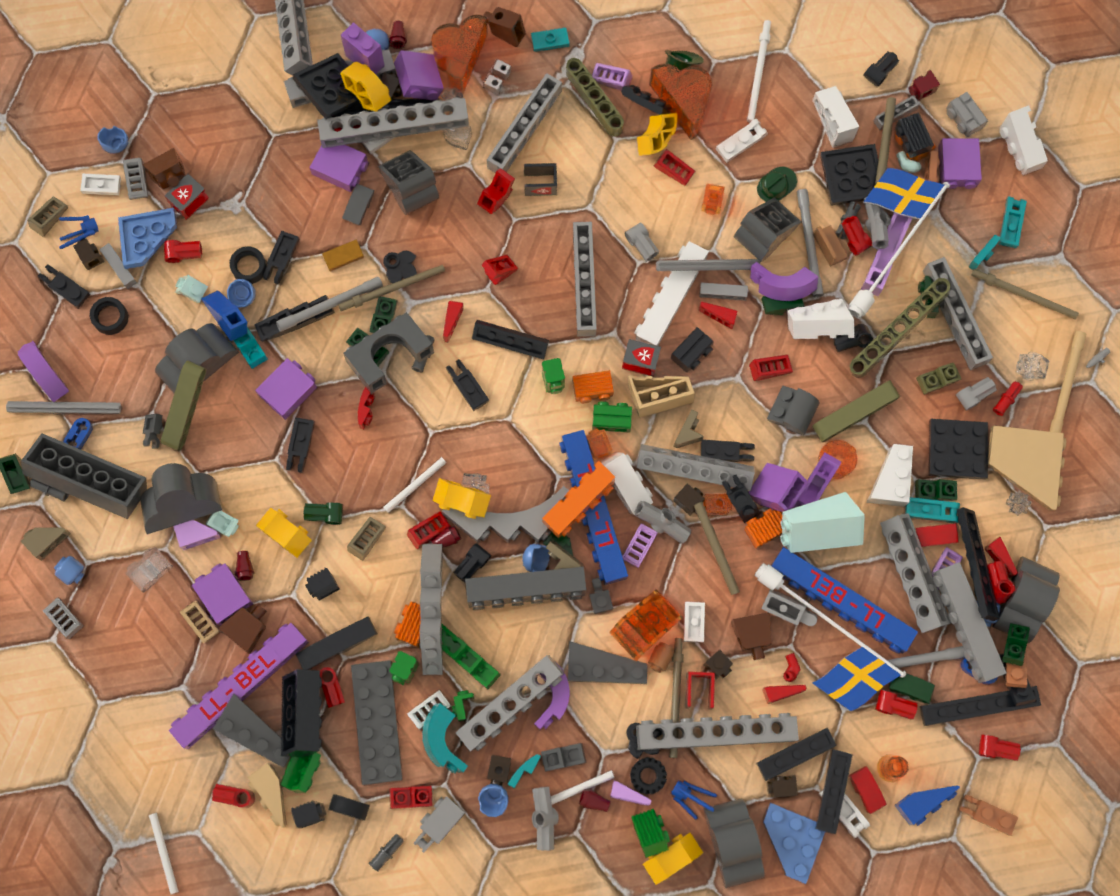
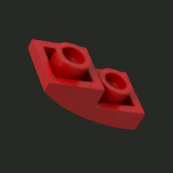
M366 387L362 392L358 407V424L363 430L366 425H370L373 419L372 411L368 406H371L375 399L374 393L371 394Z
M957 523L916 528L921 547L959 543Z
M866 766L849 775L854 790L860 795L867 813L872 814L887 805L878 784Z
M432 786L389 788L390 809L432 806Z

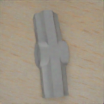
M864 203L868 215V220L865 223L867 229L871 232L872 247L875 249H885L889 246L887 226L891 223L890 217L883 210V207Z
M645 501L638 503L635 516L650 523L656 532H665L679 543H684L688 539L691 529L678 521L671 510L667 508L660 510Z
M549 786L534 788L532 791L535 811L532 814V823L537 828V850H554V826L559 820L558 812L552 808Z

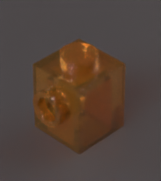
M706 183L701 211H705V213L710 215L719 214L725 187Z
M594 429L588 432L589 435H586L594 461L612 454V447L604 429Z
M727 494L704 495L703 504L709 517L727 516L729 511H732V502L728 499Z

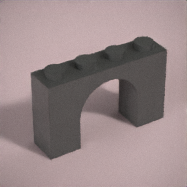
M407 312L397 316L392 322L381 326L378 331L364 337L361 342L350 346L343 352L346 362L371 394L387 384L384 373L373 361L376 352L382 346L391 343L403 345L418 363L434 354L432 343Z

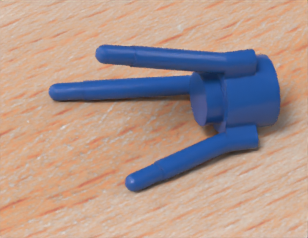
M89 215L82 217H60V221L83 222L80 223L81 230L62 236L60 240L69 239L77 235L80 236L59 246V248L63 249L99 232L95 218H89Z
M679 780L671 792L675 796L673 800L678 802L695 820L698 819L697 815L682 799L686 800L688 797L704 808L714 812L713 807L690 792L695 790L712 797H717V794L694 786L687 781L681 782Z

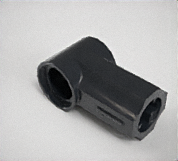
M887 51L876 63L869 66L863 76L873 85L879 87L888 76V73L899 63L897 55Z
M858 324L854 327V338H848V335H836L833 341L837 352H841L857 346L866 348L873 341V337L865 324Z
M475 543L467 552L466 558L453 573L466 583L465 579L472 578L477 570L481 569L488 562L492 555Z

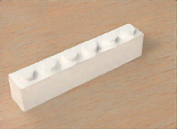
M689 241L686 246L683 245L678 256H680L679 260H706L709 251ZM671 271L669 278L665 276L661 287H663L661 292H656L652 300L654 305L651 309L648 308L643 316L645 318L644 323H639L634 332L636 334L635 341L655 346L660 344L699 271Z

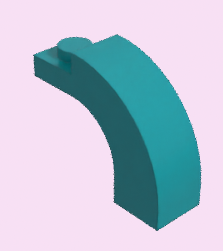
M441 703L435 704L428 713L423 725L422 737L425 751L437 767H444L447 764L446 768L452 773H463L468 765L452 754L445 742L446 729L456 715Z

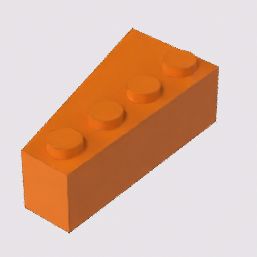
M599 460L594 465L595 470L592 473H586L580 480V485L572 487L565 495L566 499L564 501L562 499L559 500L542 518V522L558 538L561 535L565 537L572 530L571 526L575 522L580 523L586 517L585 512L591 508L593 510L600 503L599 499L603 495L608 496L614 490L612 486L615 482V476Z

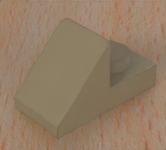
M691 410L673 447L680 448L703 440V435L693 431L699 422V419H697L698 412Z
M550 541L547 545L548 554L556 560L558 558L561 559L554 570L582 567L584 565L555 541Z

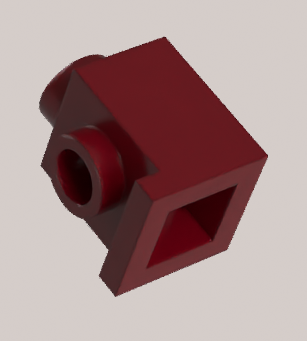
M930 69L924 77L919 76L913 81V85L909 87V92L911 96L914 95L917 101L935 93L940 83Z

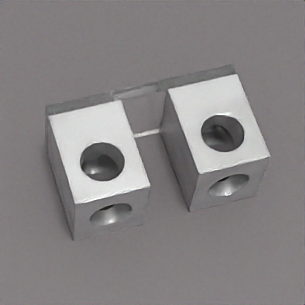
M496 59L483 81V88L498 95L503 87V81L492 75L494 74L506 80L511 72V65Z

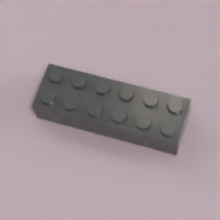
M41 433L21 460L23 475L125 519L130 517L140 502L142 494L147 490L146 477Z
M584 567L465 579L467 603L469 608H473V610L485 609L484 606L502 608L504 604L511 603L512 606L524 605L523 602L530 601L531 604H541L543 600L551 599V602L563 601L562 598L570 597V600H580L582 596L586 595Z

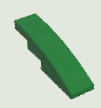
M442 624V651L486 689H489L501 674Z

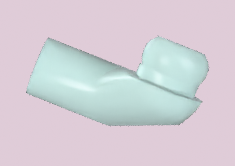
M904 151L896 154L902 170L911 173L921 170V164L909 160Z

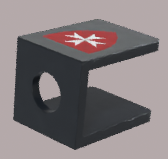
M556 163L524 164V176L553 175L554 183L525 184V196L557 195Z

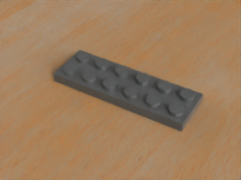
M391 660L351 665L362 785L403 780L393 679H391L392 674L389 671Z

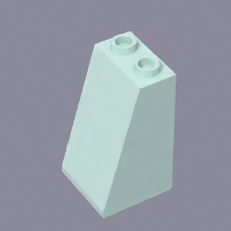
M846 492L782 512L781 542L791 553L862 545L865 515Z

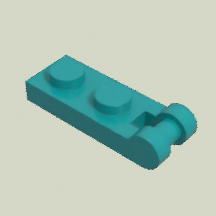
M1007 197L999 245L1012 248L1019 246L1027 200L1020 199L1019 201L1015 200L1014 197Z
M910 497L909 503L905 506V514L909 513L910 518L955 524L959 523L957 510L960 509V503ZM945 509L950 510V515L945 514Z

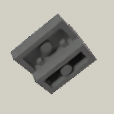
M782 386L767 419L769 422L786 427L788 431L804 436L820 402L815 396L800 388L795 390Z

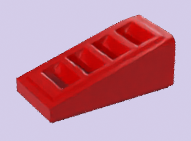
M668 149L660 155L653 165L656 169L684 186L695 173L694 169ZM665 159L668 160L666 165L663 163ZM671 163L675 164L672 169L669 168ZM678 167H680L681 169L677 174L675 171ZM684 171H686L687 174L685 175L684 178H682V177H681L682 173H683Z
M448 302L443 332L444 342H449L464 310V303Z
M701 302L698 310L730 329H733L738 312L734 309Z
M788 355L754 359L749 364L753 381L765 380L793 372ZM779 361H782L784 369H781Z
M441 511L410 528L407 536L418 550L423 544H427L436 538L450 524ZM436 519H437V520L439 521V523L442 525L441 528H439V526L436 524V522H435ZM429 524H431L432 527L435 529L434 532L429 527ZM423 528L427 532L428 536H426L422 531Z
M998 537L984 548L994 562L1001 561L1005 564L1008 578L1018 573L1001 537Z
M806 685L764 687L762 691L766 702L770 704L802 693L807 688Z

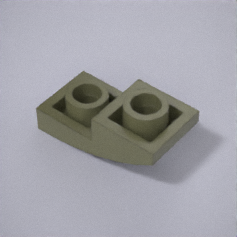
M953 362L938 367L934 371L919 375L916 379L925 395L960 381L961 376Z

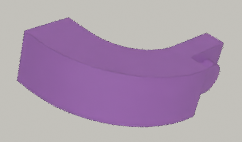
M758 262L751 265L750 278L754 283L759 284L758 292L768 298L792 301L804 298L817 290L818 276L806 267H803L793 275L779 276L771 273Z
M34 341L23 345L17 351L23 364L53 402L69 392L65 383L50 366Z
M824 452L807 480L809 483L793 508L818 501L839 468L841 461Z
M540 673L539 676L546 682V676ZM565 674L561 676L563 680L555 687L550 686L552 702L548 709L534 723L539 730L543 727L547 729L554 721L552 716L560 720L567 709L570 690Z

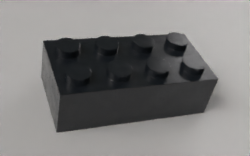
M296 669L282 677L281 757H306L319 752L322 742L321 737H319V729L322 724L321 717H319L322 705L320 697L322 685L320 671Z

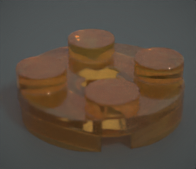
M843 440L829 441L822 447L818 455V462L824 452L832 457L840 455L843 459L832 477L835 479L848 476L857 465L856 449Z

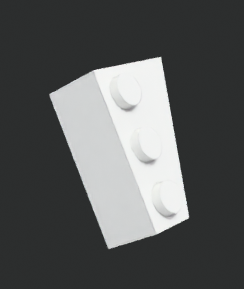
M836 86L815 92L813 102L832 148L853 142L859 125L844 101L842 93Z
M1029 105L1010 112L1000 126V135L1005 139L1008 151L1013 155L1016 167L1021 171L1022 175L1043 168L1048 161L1041 139L1037 140L1034 128L1037 127L1035 122L1031 123L1028 114L1031 111Z
M834 299L829 302L815 303L810 306L787 310L788 329L793 339H818L819 335H830V338H836V335H848V338H854V318L843 299Z
M892 445L866 503L905 507L909 503L913 446Z
M614 452L600 461L615 476L613 486L617 491L616 494L630 514L635 515V510L640 501H645L649 504L653 503L651 499L653 497L652 493L647 487L644 488L641 483L643 478L638 471H634L632 468L633 462L628 454Z

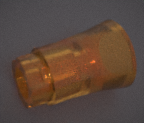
M893 754L884 755L877 764V772L886 782L900 780L909 770L906 759ZM893 764L897 766L896 771L893 769Z

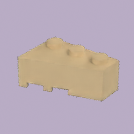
M628 375V387L639 418L694 403L695 393L689 377L664 376V378H652V376L634 377Z

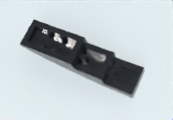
M324 295L310 303L306 301L292 309L286 308L254 324L261 341L264 342L298 330L335 313L334 309L331 308L282 332L279 331L276 325V321L329 299L328 296Z
M368 616L296 653L302 669L310 670L322 662H327L377 635V631Z

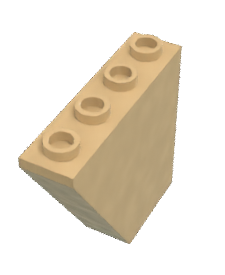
M992 426L990 427L988 467L1050 511L1057 510L1061 502L1058 490L1062 487L1063 477L1060 476V469H1063L1065 461L1064 457H1062V450L1066 448L1064 433Z

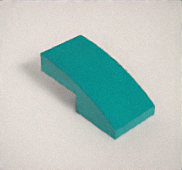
M247 328V334L234 340L251 369L268 360L249 328Z
M537 754L520 766L508 782V785L515 789L524 771L532 775L541 756Z

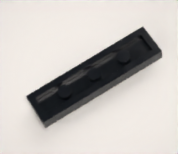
M476 320L472 335L474 340L540 359L545 358L549 343L547 339L481 320Z
M825 728L756 764L764 780L767 781L837 745L828 728Z
M834 749L831 752L815 826L816 830L836 834L853 754Z

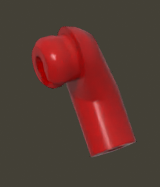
M794 653L785 656L789 666L783 674V678L787 682L795 681L800 672L797 658Z

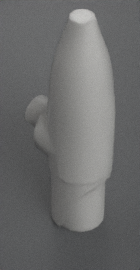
M1105 348L1088 362L1086 368H1090L1099 362L1103 364L1105 362L1104 357L1110 353V350Z

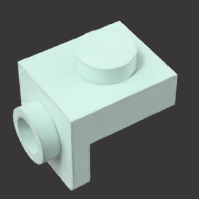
M187 275L179 278L175 285L177 287L175 293L182 294L194 302L200 303L208 286Z
M223 511L212 513L205 524L222 535L229 537L238 529L239 525L237 523L239 520Z

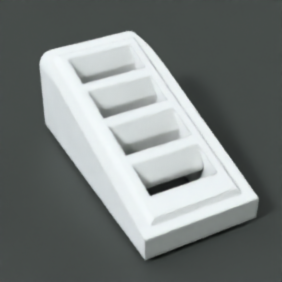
M440 690L407 713L419 730L423 728L427 717L422 709L425 707L430 712L431 708L428 704L430 702L433 705L437 704L434 700L438 697L447 709L451 707ZM417 712H419V714L424 719L422 723L415 715Z

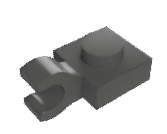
M145 415L143 434H145V439L143 440L144 447L150 446V441H152V449L159 448L160 441L157 438V434H160L162 429L163 415Z
M600 578L592 579L594 594H590L589 597L594 614L613 610L609 590H602Z

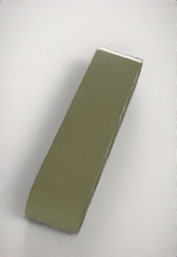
M578 58L569 59L566 63L567 78L607 133L613 137L620 136L624 126L623 117L581 60ZM571 68H577L578 70L572 71ZM585 81L588 84L582 85L581 82ZM596 95L599 98L592 99L591 96ZM606 109V110H608L609 112H608V113H602L601 110ZM616 123L619 125V127H613L611 125Z
M189 360L182 367L161 438V444L180 451L186 442L207 371L206 368Z
M891 380L821 419L812 427L823 443L893 403L901 396Z

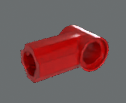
M857 216L848 217L843 220L842 226L849 240L847 243L848 247L855 256H858L872 246V240L864 232Z
M167 240L164 242V257L167 263H179L182 259L202 258L203 253L200 241L180 242L178 240Z
M995 561L987 566L995 600L997 603L1002 604L1014 593L1015 586L1008 578L1005 564L1001 561Z
M329 667L321 669V686L328 708L345 703L336 671ZM326 671H331L333 674V679L330 682L323 680L322 676Z
M880 690L875 710L913 720L917 712L918 703L897 697L892 692Z
M981 735L978 755L1018 761L1021 752L1020 744L999 740L995 736Z
M216 784L212 793V801L248 808L254 804L255 795L249 789ZM243 793H246L248 796L245 804H242L240 801V796Z

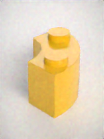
M355 61L340 72L345 89L356 95L364 109L377 112L391 101L388 87L382 83L366 64L363 65Z
M677 113L650 116L646 132L637 137L639 156L658 153L668 145L667 143L676 131Z
M439 478L433 501L439 504V508L450 510V508L464 512L466 517L476 519L477 516L485 517L491 495L475 488L464 487L457 482Z
M270 508L256 526L285 550L298 558L312 541L307 536L309 532L300 525L298 528L286 519L288 516L280 509L275 511Z
M690 832L685 836L680 833L671 839L673 843L668 846L669 850L648 857L649 860L643 863V866L656 885L703 854V851Z

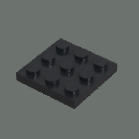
M339 53L293 74L292 78L325 120L360 103L356 95L345 89L340 72L346 69L348 64Z
M875 144L820 153L831 206L864 201L876 185L878 155Z
M930 419L928 476L986 480L988 478V422Z

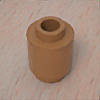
M663 642L656 645L648 661L651 665L650 668L658 673L661 670L666 671L674 655L672 653L674 648Z

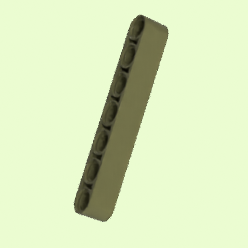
M945 278L936 279L851 361V374L856 378H862L949 295L950 282ZM942 284L947 289L944 292H939L936 287ZM925 298H930L933 303L927 306L922 301ZM911 311H916L919 313V316L916 319H912L908 314ZM898 324H902L905 326V330L897 332L895 327ZM887 337L892 342L889 345H883L881 340ZM870 351H876L878 356L870 359L867 354ZM856 364L864 366L861 372H856L853 368Z

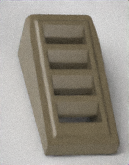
M51 197L28 219L29 227L44 237L67 210L68 206L56 197Z
M369 517L347 545V551L363 561L386 529V526ZM369 526H372V527H374L375 529H377L378 531H377V532H374L373 530H371V529L368 528V527H369ZM366 532V533L370 534L371 536H373L372 539H371L370 537H368L367 535H365L364 533ZM360 539H363V540L366 541L368 544H367V545L364 544L363 542L360 541Z

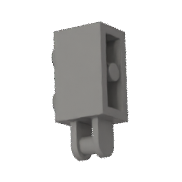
M776 590L769 591L761 608L797 626L799 622L808 626H814L818 620L817 615L806 610V606L803 603Z
M441 797L434 805L436 808L431 815L427 813L420 821L422 823L420 828L423 832L413 844L421 847L423 853L434 841L439 844L465 814L449 797L445 799ZM425 834L432 838L428 843L423 839Z

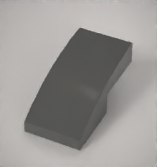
M357 184L342 219L361 225L375 190Z
M582 743L541 752L545 772L587 763Z

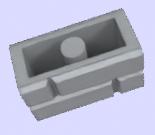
M968 92L952 100L946 108L948 117L955 120L958 131L961 134H965L967 138L983 129L988 122Z

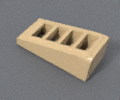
M197 600L180 611L181 615L203 643L220 632ZM197 608L198 611L194 613L192 616L189 617L187 615L193 609ZM198 615H203V617L199 619L197 622H192V620L196 618ZM206 620L208 623L198 630L197 626ZM211 626L212 630L203 636L201 633Z

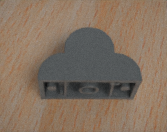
M411 150L378 166L385 182L391 189L405 215L439 199L435 186L436 179L431 167Z
M774 197L746 214L734 238L760 262H763L799 226L801 221Z
M209 323L198 330L191 328L177 335L166 347V356L157 364L155 373L175 393L182 367L186 361L189 360L207 369L205 381L239 352L213 323Z
M177 463L165 464L157 468L152 474V487L147 489L140 499L146 534L222 510L216 480L211 475L205 473L191 474L187 467Z
M1022 556L1016 567L1018 573L1011 579L1015 586V591L1005 603L1001 604L1000 619H998L997 623H993L992 627L1008 634L1010 623L1030 627L1028 643H1030L1056 604L1060 588L1057 586L1060 574Z
M740 798L711 806L714 808V812L703 808L725 889L765 878L759 837L744 800Z

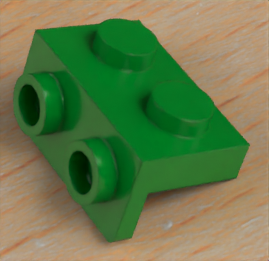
M314 753L306 757H291L280 785L296 793H306L312 785L314 772L319 768L321 755Z

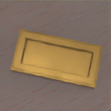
M357 239L322 253L329 271L364 258Z

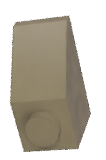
M34 528L27 531L20 542L37 559L42 561L70 533L64 528Z

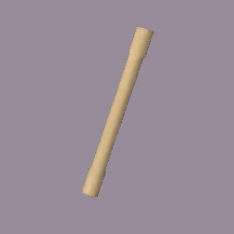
M1075 332L1070 358L1049 432L1061 433L1064 415L1087 335L1085 332Z

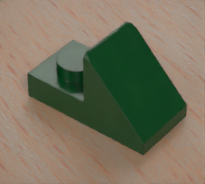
M16 453L0 458V471L10 494L30 489L27 476L22 473V459Z

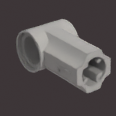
M641 222L625 232L628 242L636 247L645 261H650L659 254V250L649 238V233Z
M987 377L973 386L964 388L956 396L967 411L979 404L982 399L996 392L997 389L993 380Z

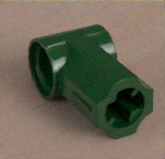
M334 502L326 504L305 503L304 521H319L331 525L342 524L343 504Z

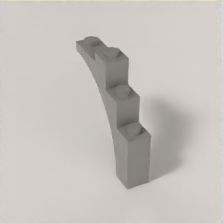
M563 486L554 496L542 504L515 513H492L486 511L485 517L477 516L476 519L466 517L462 511L450 508V510L443 509L442 514L477 543L487 539L491 533L490 529L507 543L518 538L521 533L520 529L539 543L541 540L545 541L551 534L550 529L542 522V518L559 500L562 499L564 501L566 499L565 495L569 490Z
M442 544L422 545L420 569V648L423 675H443Z

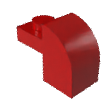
M501 168L497 170L491 185L482 191L477 204L488 213L493 214L510 196L515 178Z

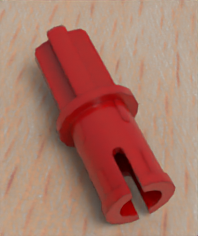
M1014 381L1008 390L1001 394L1002 398L992 409L997 415L1003 416L1008 407L1015 403L1014 399L1023 389L1021 383Z

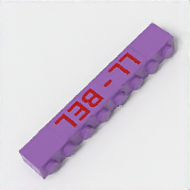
M287 623L284 624L274 638L270 637L263 643V648L252 652L248 656L249 660L246 663L236 666L230 677H224L217 684L218 687L213 692L210 690L204 694L203 700L198 705H192L186 711L188 714L182 719L179 717L171 724L172 728L168 731L184 749L188 750L215 726L233 693L241 701H244L309 643L292 623L289 625Z

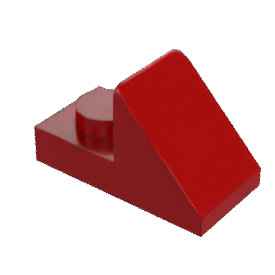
M508 255L485 260L482 264L485 274L494 285H497L518 269Z

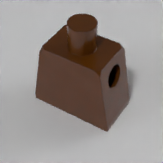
M497 7L493 13L486 11L483 15L482 21L489 24L491 33L516 48L519 46L526 35L520 14Z
M174 148L143 164L151 180L161 189L177 186L179 181L186 176L183 163Z
M259 604L251 613L245 608H241L218 629L250 654L266 629V626L259 620L267 611Z
M770 613L733 619L731 625L741 650H751L754 661L764 659L763 647L771 645Z

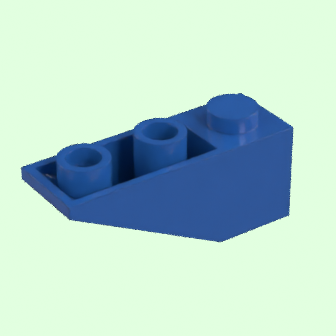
M216 291L201 298L230 341L247 334V320L240 310L223 294Z
M957 785L909 793L894 806L909 825L916 824L918 826L927 819L925 815L930 811L932 813L938 811L942 807L940 803L945 799L947 801L953 799L960 787Z

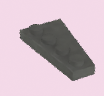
M569 641L568 681L647 684L648 664Z
M233 693L213 730L284 768L289 757H281V737Z

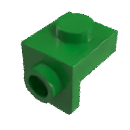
M469 690L457 692L458 696H454L455 706H451L452 713L456 715L454 718L457 717L459 722L467 720L463 701L474 698V694L469 693Z

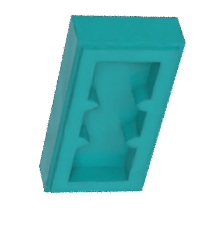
M567 27L531 33L534 52L570 47Z
M994 235L969 265L970 269H976L983 260L988 261L994 254L991 250L1001 239L998 235Z

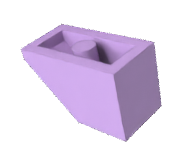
M195 520L173 526L179 546L183 550L221 538L216 530Z

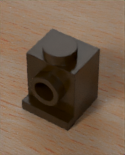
M87 238L73 245L87 270L105 262L95 244H90Z
M796 775L789 776V780H787L786 776L774 777L775 781L767 782V793L771 794V798L798 796Z

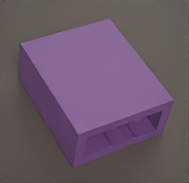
M353 22L341 34L345 56L353 63L356 61L363 65L366 64L371 71L377 74L385 66L381 45Z
M400 50L394 65L403 96L437 100L444 87L434 54Z
M942 138L938 145L940 183L948 182L950 184L948 189L957 187L972 189L977 187L982 180L979 138Z
M321 145L309 168L312 175L352 192L353 188L359 184L360 175L366 171L369 162L365 153L347 145L322 148Z
M288 358L255 390L258 396L284 420L317 388L314 383L316 381L315 378L309 373H303L301 371L302 367L295 360L291 362Z
M767 463L751 487L749 494L758 505L783 512L794 507L809 482L798 471Z
M225 563L214 566L211 569V573L206 576H199L192 585L219 626L241 608L247 609L253 605V602Z

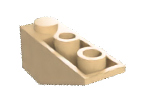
M266 763L248 776L250 780L248 785L254 793L258 792L261 797L259 801L264 809L269 808L273 814L270 817L274 824L284 828L287 826L283 787L280 785L282 779L270 763Z

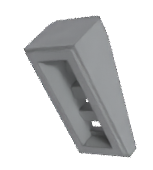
M141 158L123 160L130 200L148 197L144 162ZM140 173V175L131 176V174ZM141 181V183L132 184V182ZM137 188H142V189H143V190H141V191H135V192H133V189H137Z
M58 597L43 610L67 639L73 637L84 627L80 620ZM59 604L60 608L51 614L50 611ZM64 610L65 613L56 619L55 617ZM66 616H69L70 618H68V619L61 625L60 622H61ZM73 621L74 623L66 630L65 627Z

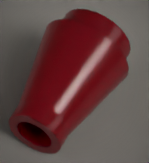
M399 20L393 22L389 38L391 47L395 49H402L407 43L404 23Z
M449 526L431 542L432 544H442V548L457 544L461 540V536L455 526L451 528Z
M237 552L235 570L237 580L248 581L253 579L255 572L249 552Z
M584 789L579 805L586 809L607 812L610 800L605 799L591 789Z

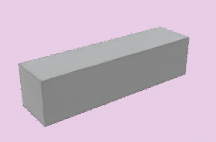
M914 95L895 105L893 123L918 109L920 104ZM885 112L876 116L873 121L879 130L883 129Z
M110 243L99 249L127 289L137 283L128 269L124 268L122 260Z
M701 282L699 297L746 301L748 286Z

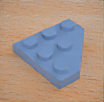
M174 208L118 217L124 268L144 266L177 228Z
M770 803L763 824L780 859L785 875L806 884L825 832L815 829L816 821Z

